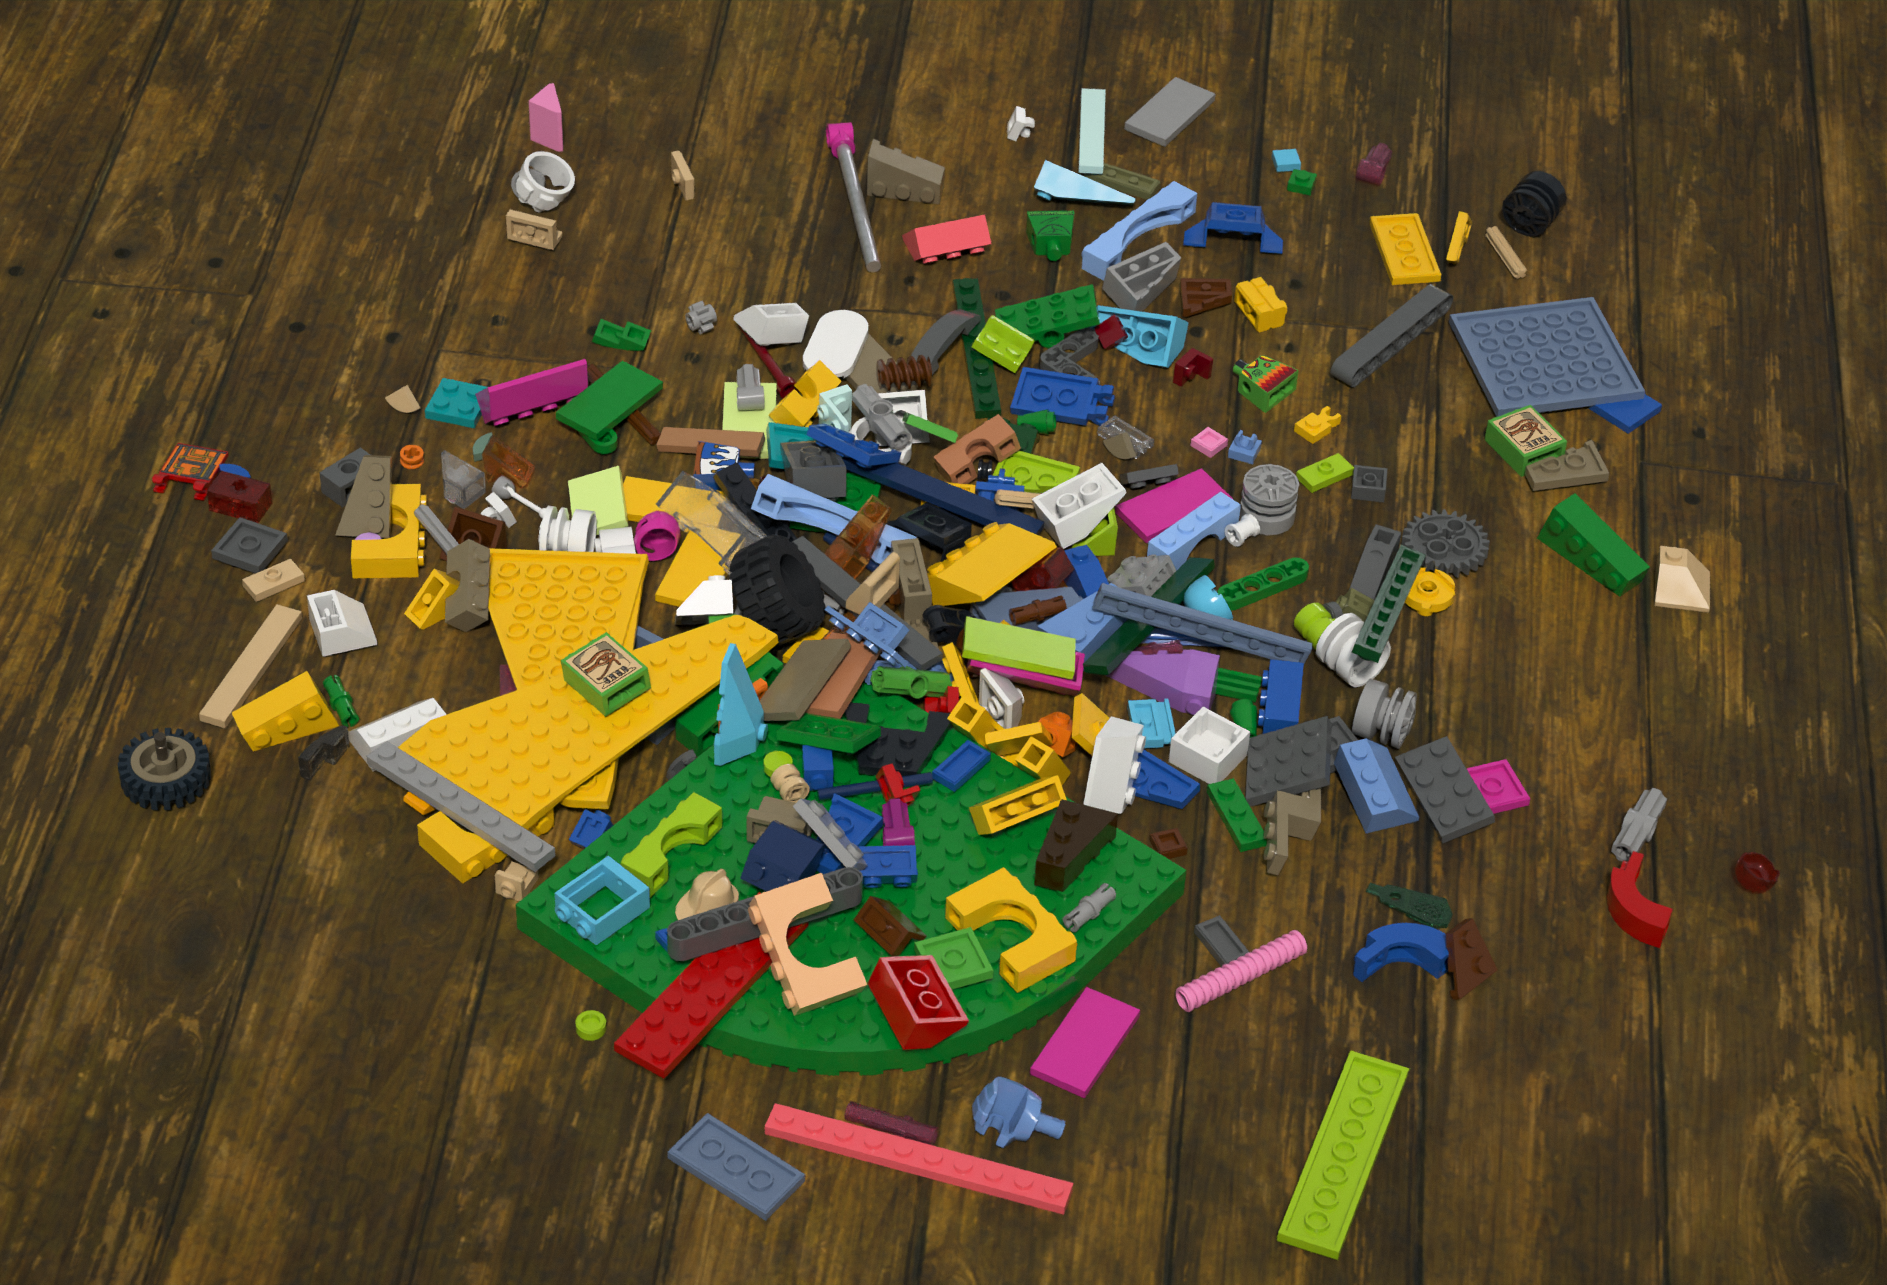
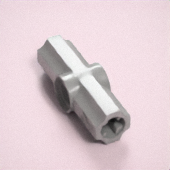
M866 383L858 386L856 391L852 393V401L869 420L870 430L880 434L891 448L896 450L904 448L907 442L911 440V433L893 413L892 403L882 399L872 386H867Z
M1655 788L1644 790L1634 809L1630 808L1622 823L1621 831L1612 845L1611 852L1615 854L1617 860L1622 862L1623 860L1629 861L1633 851L1639 853L1645 841L1649 842L1658 823V818L1661 816L1667 803V798L1664 797L1662 791Z

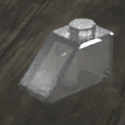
M445 450L441 453L444 498L450 503L465 509L486 493L485 473Z

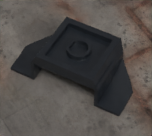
M928 502L899 516L896 520L884 522L887 525L928 541L931 546L942 548L943 553L940 562L947 559L946 555L949 552L964 547V542L971 538V523Z

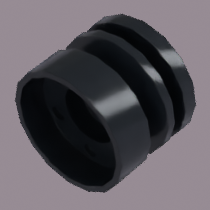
M1543 171L1530 172L1523 177L1503 201L1502 212L1504 219L1517 233L1525 236L1540 235L1566 206L1567 196L1565 189L1560 181L1551 174Z

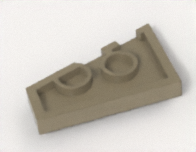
M1590 440L1584 443V447L1577 450L1574 447L1567 449L1564 455L1557 458L1550 456L1527 465L1525 476L1532 490L1537 491L1606 482L1609 478V471L1594 442Z
M364 455L335 536L357 537L360 534L370 532L379 535L381 538H390L392 456Z

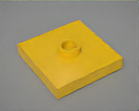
M1081 693L1074 697L1072 739L1093 756L1096 736L1109 720V717Z

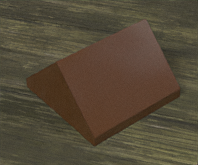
M454 507L448 531L459 544L470 539L487 548L507 549L506 523L504 521ZM442 549L439 559L447 561V554Z

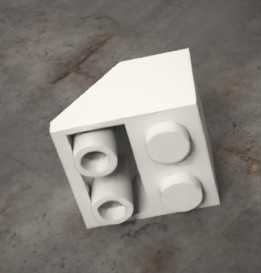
M797 303L753 305L735 314L733 320L759 345L769 346L770 344L780 343L789 345L790 343L802 342L809 315Z
M336 590L307 596L309 619L322 656L377 645V640L363 603Z

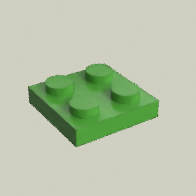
M971 927L921 940L914 944V951L917 956L933 955L951 989L993 978V968Z

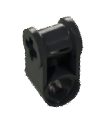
M942 605L931 606L922 614L923 621L929 626V636L932 641L953 642L954 645L957 644L959 633L964 629L966 616L976 618L968 610L949 608Z

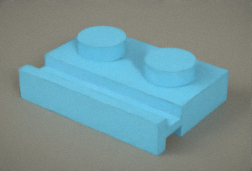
M1156 699L1129 700L1127 710L1130 722L1144 725L1142 736H1146L1144 748L1163 747L1164 744H1171V738L1176 733L1169 699H1164V702H1156Z

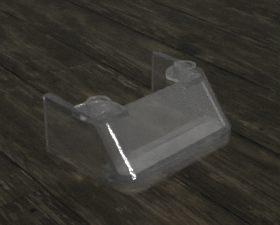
M684 471L679 474L656 503L659 508L677 519L681 530L685 533H688L689 530L696 533L721 556L722 559L718 564L729 575L731 574L729 569L734 555L739 550L767 536L725 496Z

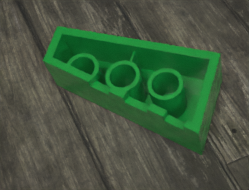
M1576 493L1553 507L1537 537L1542 543L1619 597L1640 584L1650 568Z

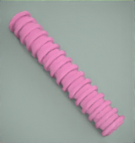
M1292 930L1289 934H1284L1282 937H1278L1274 941L1260 946L1259 949H1254L1252 952H1248L1244 956L1230 961L1229 964H1224L1222 967H1218L1214 971L1200 976L1199 979L1186 983L1184 987H1178L1176 989L1178 1004L1186 1012H1191L1194 1008L1207 1004L1209 1000L1213 1001L1217 997L1223 996L1224 993H1229L1232 989H1237L1240 985H1245L1247 982L1253 981L1254 978H1259L1262 974H1267L1270 970H1274L1284 963L1298 958L1299 955H1304L1307 952L1305 938L1297 930Z

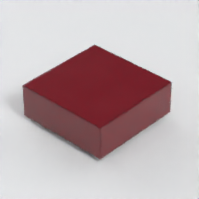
M1115 314L1094 327L1105 350H1110L1128 338L1119 317Z

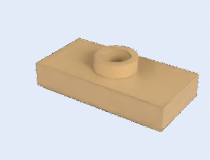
M680 151L671 152L673 182L678 184L685 200L694 199V178Z
M292 559L242 579L243 587L256 602L305 581L304 573Z

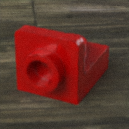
M947 686L943 696H939V698L926 697L924 700V711L928 713L929 711L951 713L959 702V687Z
M893 763L882 766L876 774V779L886 803L890 799H900L909 806L915 802L914 799L921 791L919 785L903 790V778L900 772L895 770Z

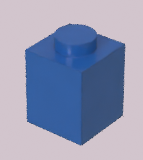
M802 745L803 778L809 785L810 790L833 787L832 750Z

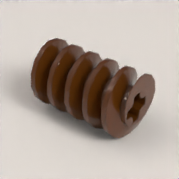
M919 355L917 361L913 356H909L907 362H905L903 357H899L896 363L892 358L887 360L886 365L882 359H879L876 363L877 381L880 389L881 385H885L888 392L894 383L897 390H900L902 382H905L907 389H911L912 381H915L917 387L921 388L922 380H925L927 386L931 387L932 367L929 357H927V361L923 355Z

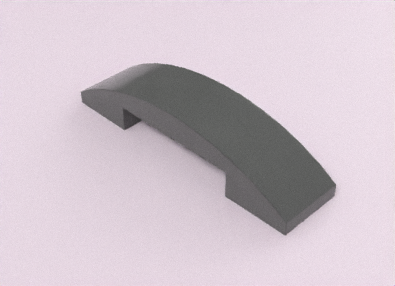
M961 309L947 313L929 328L915 347L911 356L916 361L919 355H923L926 361L927 357H929L933 375L939 368L937 359L960 333L968 335L981 320V316Z

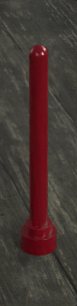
M738 324L744 336L777 381L776 390L781 398L787 396L794 389L799 392L794 386L796 381L792 377L784 375L765 346L757 344Z

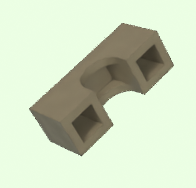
M470 539L447 551L446 575L460 581L456 592L446 598L445 623L464 632L488 620L490 549Z

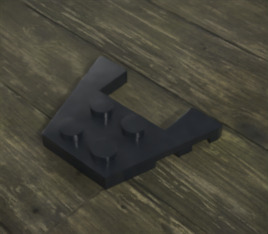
M850 702L844 712L846 720L868 723L870 704ZM929 711L925 732L879 726L881 727V737L854 753L858 773L876 775L882 766L893 763L895 770L899 771L901 776L920 774L931 759L932 752L936 746L940 745L945 739L947 730L953 727L947 719L950 713Z

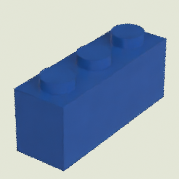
M1270 659L1269 670H1263L1262 687H1267V690H1261L1260 706L1265 707V710H1259L1258 726H1263L1262 734L1298 724L1304 663Z

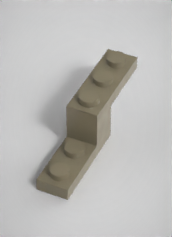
M915 538L891 541V551L897 553L900 557V616L938 648L937 642L930 639L929 626L922 618L923 612L932 606V592L919 540Z
M1321 787L1298 793V795L1277 790L1272 801H1267L1264 809V817L1267 818L1264 830V838L1267 839V845L1264 850V860H1267V873L1279 875L1288 858V835L1309 841L1312 840L1321 823Z

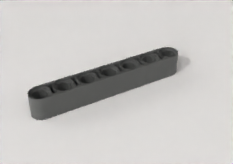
M1433 284L1427 285L1340 355L1331 367V376L1351 387H1356L1446 314L1453 303V295Z
M846 867L823 874L833 899L832 903L823 911L793 921L789 924L788 928L859 905L863 896L862 873L856 868ZM753 897L672 922L667 928L668 955L674 960L685 961L758 938L761 935L757 924L754 925L748 913V907H750L749 904Z

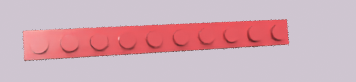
M776 1103L765 1125L766 1135L1063 1215L1073 1192V1183Z

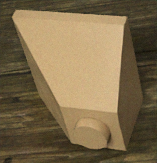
M1660 546L1655 568L1654 606L1709 613L1710 571L1688 549Z

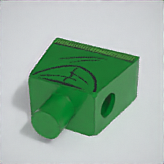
M1027 211L1026 234L1036 255H1047L1048 259L1056 261L1062 255L1070 254L1074 211Z

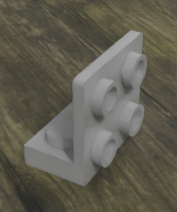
M1152 554L1147 557L1137 558L1130 556L1121 562V566L1107 580L1109 584L1112 583L1119 588L1136 591V593L1151 597L1176 572V569L1169 555L1157 556Z

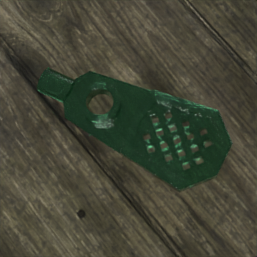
M1370 883L1366 889V892L1378 896L1381 903L1405 913L1407 917L1429 927L1447 928L1452 920L1453 914L1446 898L1389 884L1382 887Z

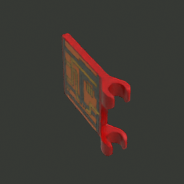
M178 443L160 472L153 476L152 481L156 483L153 492L164 493L170 479L194 484L193 490H196L194 499L205 500L212 482L220 471L219 464L225 463L229 453L227 451Z

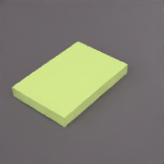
M619 466L568 480L572 516L576 509L595 511L597 518L596 536L599 535V530L628 526L622 472Z

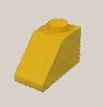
M433 569L404 614L423 630L445 619L446 598L456 592L460 581L446 575V572Z

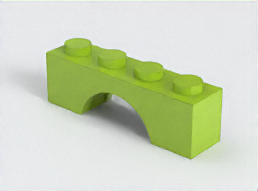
M693 792L686 800L681 801L676 810L667 818H663L651 834L644 836L640 844L631 853H627L622 858L620 865L649 887V897L653 896L668 881V860L665 854L672 848L682 844L696 843L705 845L722 828V807Z

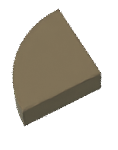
M1128 432L1103 441L1109 452L1117 458L1130 459L1136 457Z

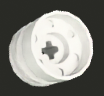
M547 506L539 530V550L594 552V539L596 538L597 530L596 512L576 509L570 521L567 508L561 507L558 513L557 507Z
M1347 613L1336 618L1322 633L1317 643L1316 655L1320 661L1336 671L1337 675L1349 685L1360 687L1380 673L1390 656L1391 646L1388 641L1378 663L1363 660L1358 655L1351 653L1365 622L1357 615Z

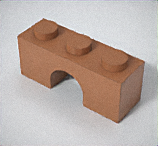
M997 414L949 447L940 451L933 458L939 473L948 483L968 484L977 478L973 466V461L982 455H991L1000 463L1021 449L1015 431Z

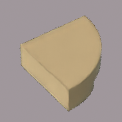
M408 385L385 397L393 408L401 412L409 413L420 408Z

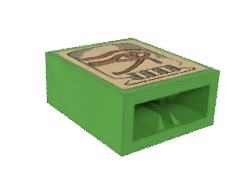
M1531 405L1488 420L1485 441L1521 477L1525 476L1527 465L1550 456L1557 458L1565 454L1567 440Z
M607 632L561 660L564 680L605 717L651 688L648 668Z

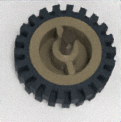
M158 728L152 729L153 736L149 737L146 732L140 734L141 741L134 737L130 740L131 746L125 745L123 747V753H120L118 757L121 788L126 797L130 796L131 802L135 804L139 801L140 807L146 808L151 803V809L158 810L159 804H164V810H171L170 803H176L177 808L183 807V799H186L190 804L195 801L194 794L200 797L203 794V788L207 789L209 786V780H211L209 753L199 737L195 739L194 734L191 732L184 736V730L177 728L175 734H172L171 728H165V733L159 732Z

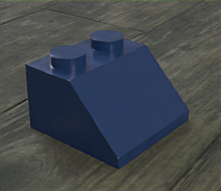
M774 820L749 851L740 879L765 891H770L815 875L825 844Z

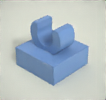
M1240 430L1229 448L1228 458L1253 465L1261 449L1262 441L1257 440L1256 434H1253L1251 438L1243 436V431Z

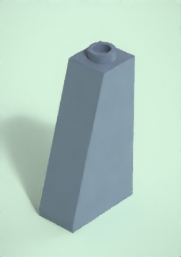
M1072 587L994 593L985 601L972 602L970 604V612L977 619L997 623L1005 620L1012 625L1009 618V609L1031 604L1033 600L1043 601L1060 595L1063 596L1066 606L1069 608L1083 600V598L1078 596ZM1055 615L1046 617L1040 622L1036 620L1029 621L1016 627L1038 631V625Z

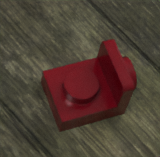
M1191 348L1175 363L1173 383L1182 387L1189 379L1192 380L1196 374L1209 379L1212 373L1213 358Z

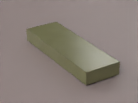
M1103 163V174L1084 173L1086 178L1114 190L1146 200L1151 199L1157 193L1161 183L1157 179Z

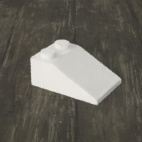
M1100 463L1032 498L1038 519L1044 521L1045 530L1061 549H1064L1086 538L1126 494V490L1104 464Z

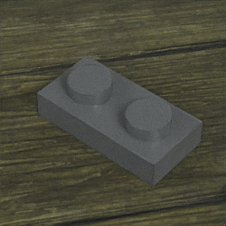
M1177 464L1120 474L1121 485L1130 483L1131 488L1146 486V480L1155 479L1156 484L1170 482L1171 476L1178 475L1179 472Z

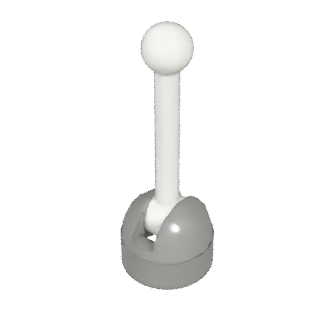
M501 476L495 481L492 492L500 499L504 500L513 497L538 512L539 516L543 518L546 508L541 509L515 493V485L510 479Z

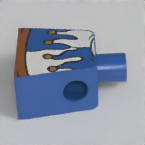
M698 441L693 474L694 487L722 491L713 478L716 472L738 462L747 477L754 478L755 463L740 462V450L737 447Z

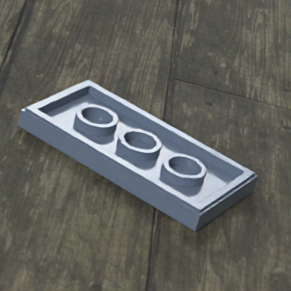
M708 1113L667 1152L669 1160L765 1221L805 1182L804 1173Z

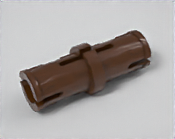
M1062 595L1043 601L1037 599L1033 600L1031 604L1009 609V618L1013 626L1034 620L1040 622L1046 617L1061 613L1067 609Z

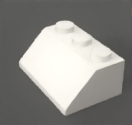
M722 575L709 576L708 581H703L676 610L675 625L708 624V616L733 614L732 581L725 580V576Z
M430 698L346 732V737L367 763L366 756L386 741L399 747L430 720L447 714L434 698Z
M1112 716L1109 718L1096 736L1083 805L1121 814L1128 804L1132 805L1136 794V788L1132 787L1133 780L1138 778L1141 768V762H1137L1138 754L1143 752L1146 743V736H1142L1144 725Z

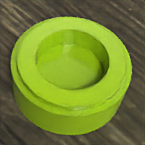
M783 751L768 753L764 758V772L771 777L778 767L784 764H793L792 757Z
M594 1010L579 1014L576 1018L577 1035L588 1041L601 1038L606 1033L605 1016Z

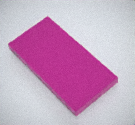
M1201 468L1116 505L1115 513L1145 543H1148L1219 492L1224 493L1231 499L1233 498Z
M1086 987L1031 1066L1030 1075L1085 1099L1140 1017V1009Z

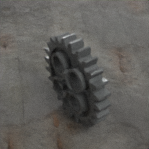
M1443 509L1442 514H1438L1435 510H1432L1430 516L1422 512L1421 518L1414 516L1413 522L1408 521L1407 527L1403 529L1401 545L1426 554L1422 566L1426 568L1425 572L1429 570L1435 572V569L1448 575L1453 573L1458 578L1461 571L1469 575L1470 569L1477 571L1478 565H1484V560L1488 556L1490 540H1487L1488 533L1483 532V526H1475V519L1467 521L1466 514L1457 517V511L1448 515L1447 511Z

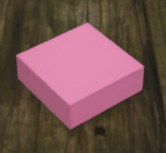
M1209 427L1191 439V446L1210 458L1228 444L1226 437Z

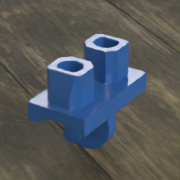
M1000 468L999 476L989 475L988 482H976V495L994 501V496L999 489L1024 492L1025 487L1015 485V477H1005L1006 469ZM1006 506L1016 511L1019 510V507Z

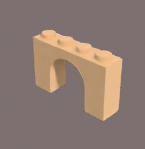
M822 873L755 895L749 904L750 907H748L752 923L754 925L757 924L761 935L759 939L762 949L765 953L769 952L773 962L771 963L772 974L776 981L780 980L783 987L782 998L784 1004L788 1009L791 1008L794 1016L861 993L867 986L856 957L827 967L813 968L800 963L788 948L786 933L789 924L799 918L827 909L833 901Z

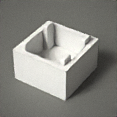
M1202 707L1171 738L1169 763L1208 784L1223 781L1247 756L1250 731Z

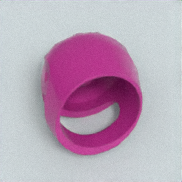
M658 510L641 518L637 524L634 538V546L637 553L647 554L650 561L662 560L670 556L675 551L681 536L678 521L667 512ZM640 544H642L646 548L654 550L655 552H646L642 549Z

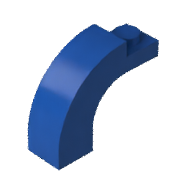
M1395 923L1379 927L1367 934L1366 947L1360 949L1356 954L1353 976L1363 982L1389 963L1409 962L1422 967L1438 979L1448 972L1449 952L1446 947V935L1440 930L1416 923Z

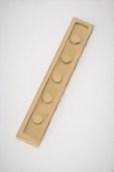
M276 604L199 713L200 721L222 728L228 726L233 719L231 712L242 706L302 620V611Z

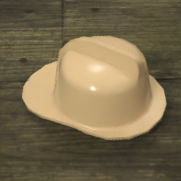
M719 869L717 872H703L695 878L691 889L676 905V917L680 920L737 902L739 893L736 887L731 884L724 869Z

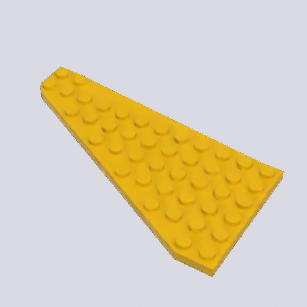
M489 548L488 611L516 690L562 675L561 660L605 632L628 651L634 650L643 582L649 564L647 554ZM619 757L575 788L559 803L571 808L609 809L615 788Z
M733 615L629 651L648 668L651 688L606 717L564 680L562 674L430 720L398 748L528 830L575 788L719 685L722 661L730 643L736 644L747 669L779 643L778 635L749 618Z

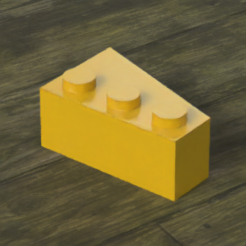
M308 671L231 712L242 736L252 751L339 726L328 702Z

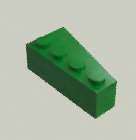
M767 652L746 670L752 683L762 678L768 683L769 688L783 669V663ZM720 684L699 698L675 719L676 740L687 749H693L697 757L714 744L715 735L718 733V720L716 719L718 705L722 698V695H719Z

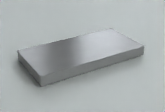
M1175 77L1125 122L1124 129L1165 147L1215 101V93Z

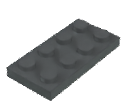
M1447 736L1395 757L1397 767L1442 844L1495 823V816Z

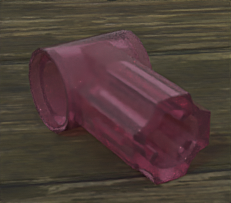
M1379 143L1373 146L1367 158L1361 159L1356 173L1357 180L1376 185L1382 184L1386 167L1392 158V151L1386 144Z

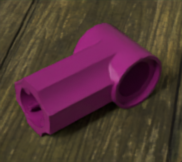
M890 799L886 804L882 805L884 824L883 846L915 845L913 825L910 826L907 803H903L900 799Z

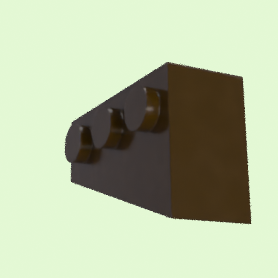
M1061 799L1036 860L1034 885L1064 892L1084 871L1085 865L1092 858L1095 859L1100 854V850L1107 842L1111 843L1116 838L1118 813Z

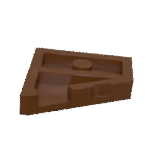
M1180 278L1182 316L1188 317L1231 303V279Z
M1473 918L1464 919L1445 934L1446 947L1449 952L1448 971L1454 973L1455 990H1450L1452 1000H1460L1498 970Z

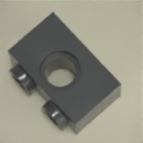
M361 447L319 472L321 492L342 508L347 504L364 455H370Z

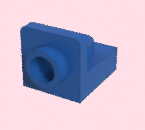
M585 809L569 841L585 849L613 826L610 821L611 817L599 810L592 813Z

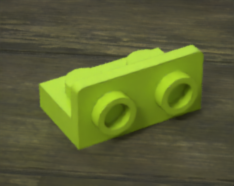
M991 315L983 330L975 339L972 348L1016 373L1035 341Z

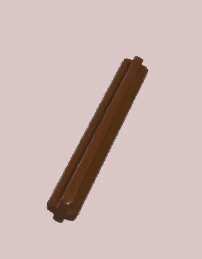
M595 364L587 366L588 380L591 383H594L604 375ZM638 409L625 418L650 445H655L658 442L661 433Z

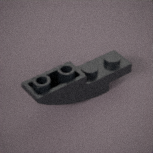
M738 462L715 473L714 480L728 498L726 502L727 507L757 541L769 535H781L787 537L790 542L797 539L784 520H776L751 509L757 489Z

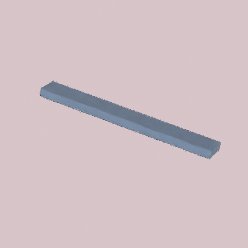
M1101 583L1093 600V609L1268 659L1305 664L1312 651V643L1105 583Z

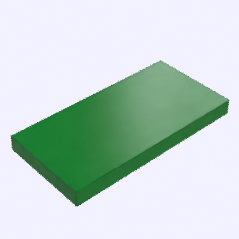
M622 360L556 411V419L597 441L662 390L663 381Z

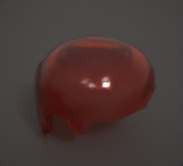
M1744 852L1735 866V875L1738 883L1752 893L1769 891L1778 882L1780 871L1775 870L1773 863L1765 855L1756 852Z

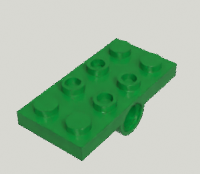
M1093 284L995 309L997 318L1034 339V341L1039 340V343L1045 348H1051L1064 340V333L1100 324Z

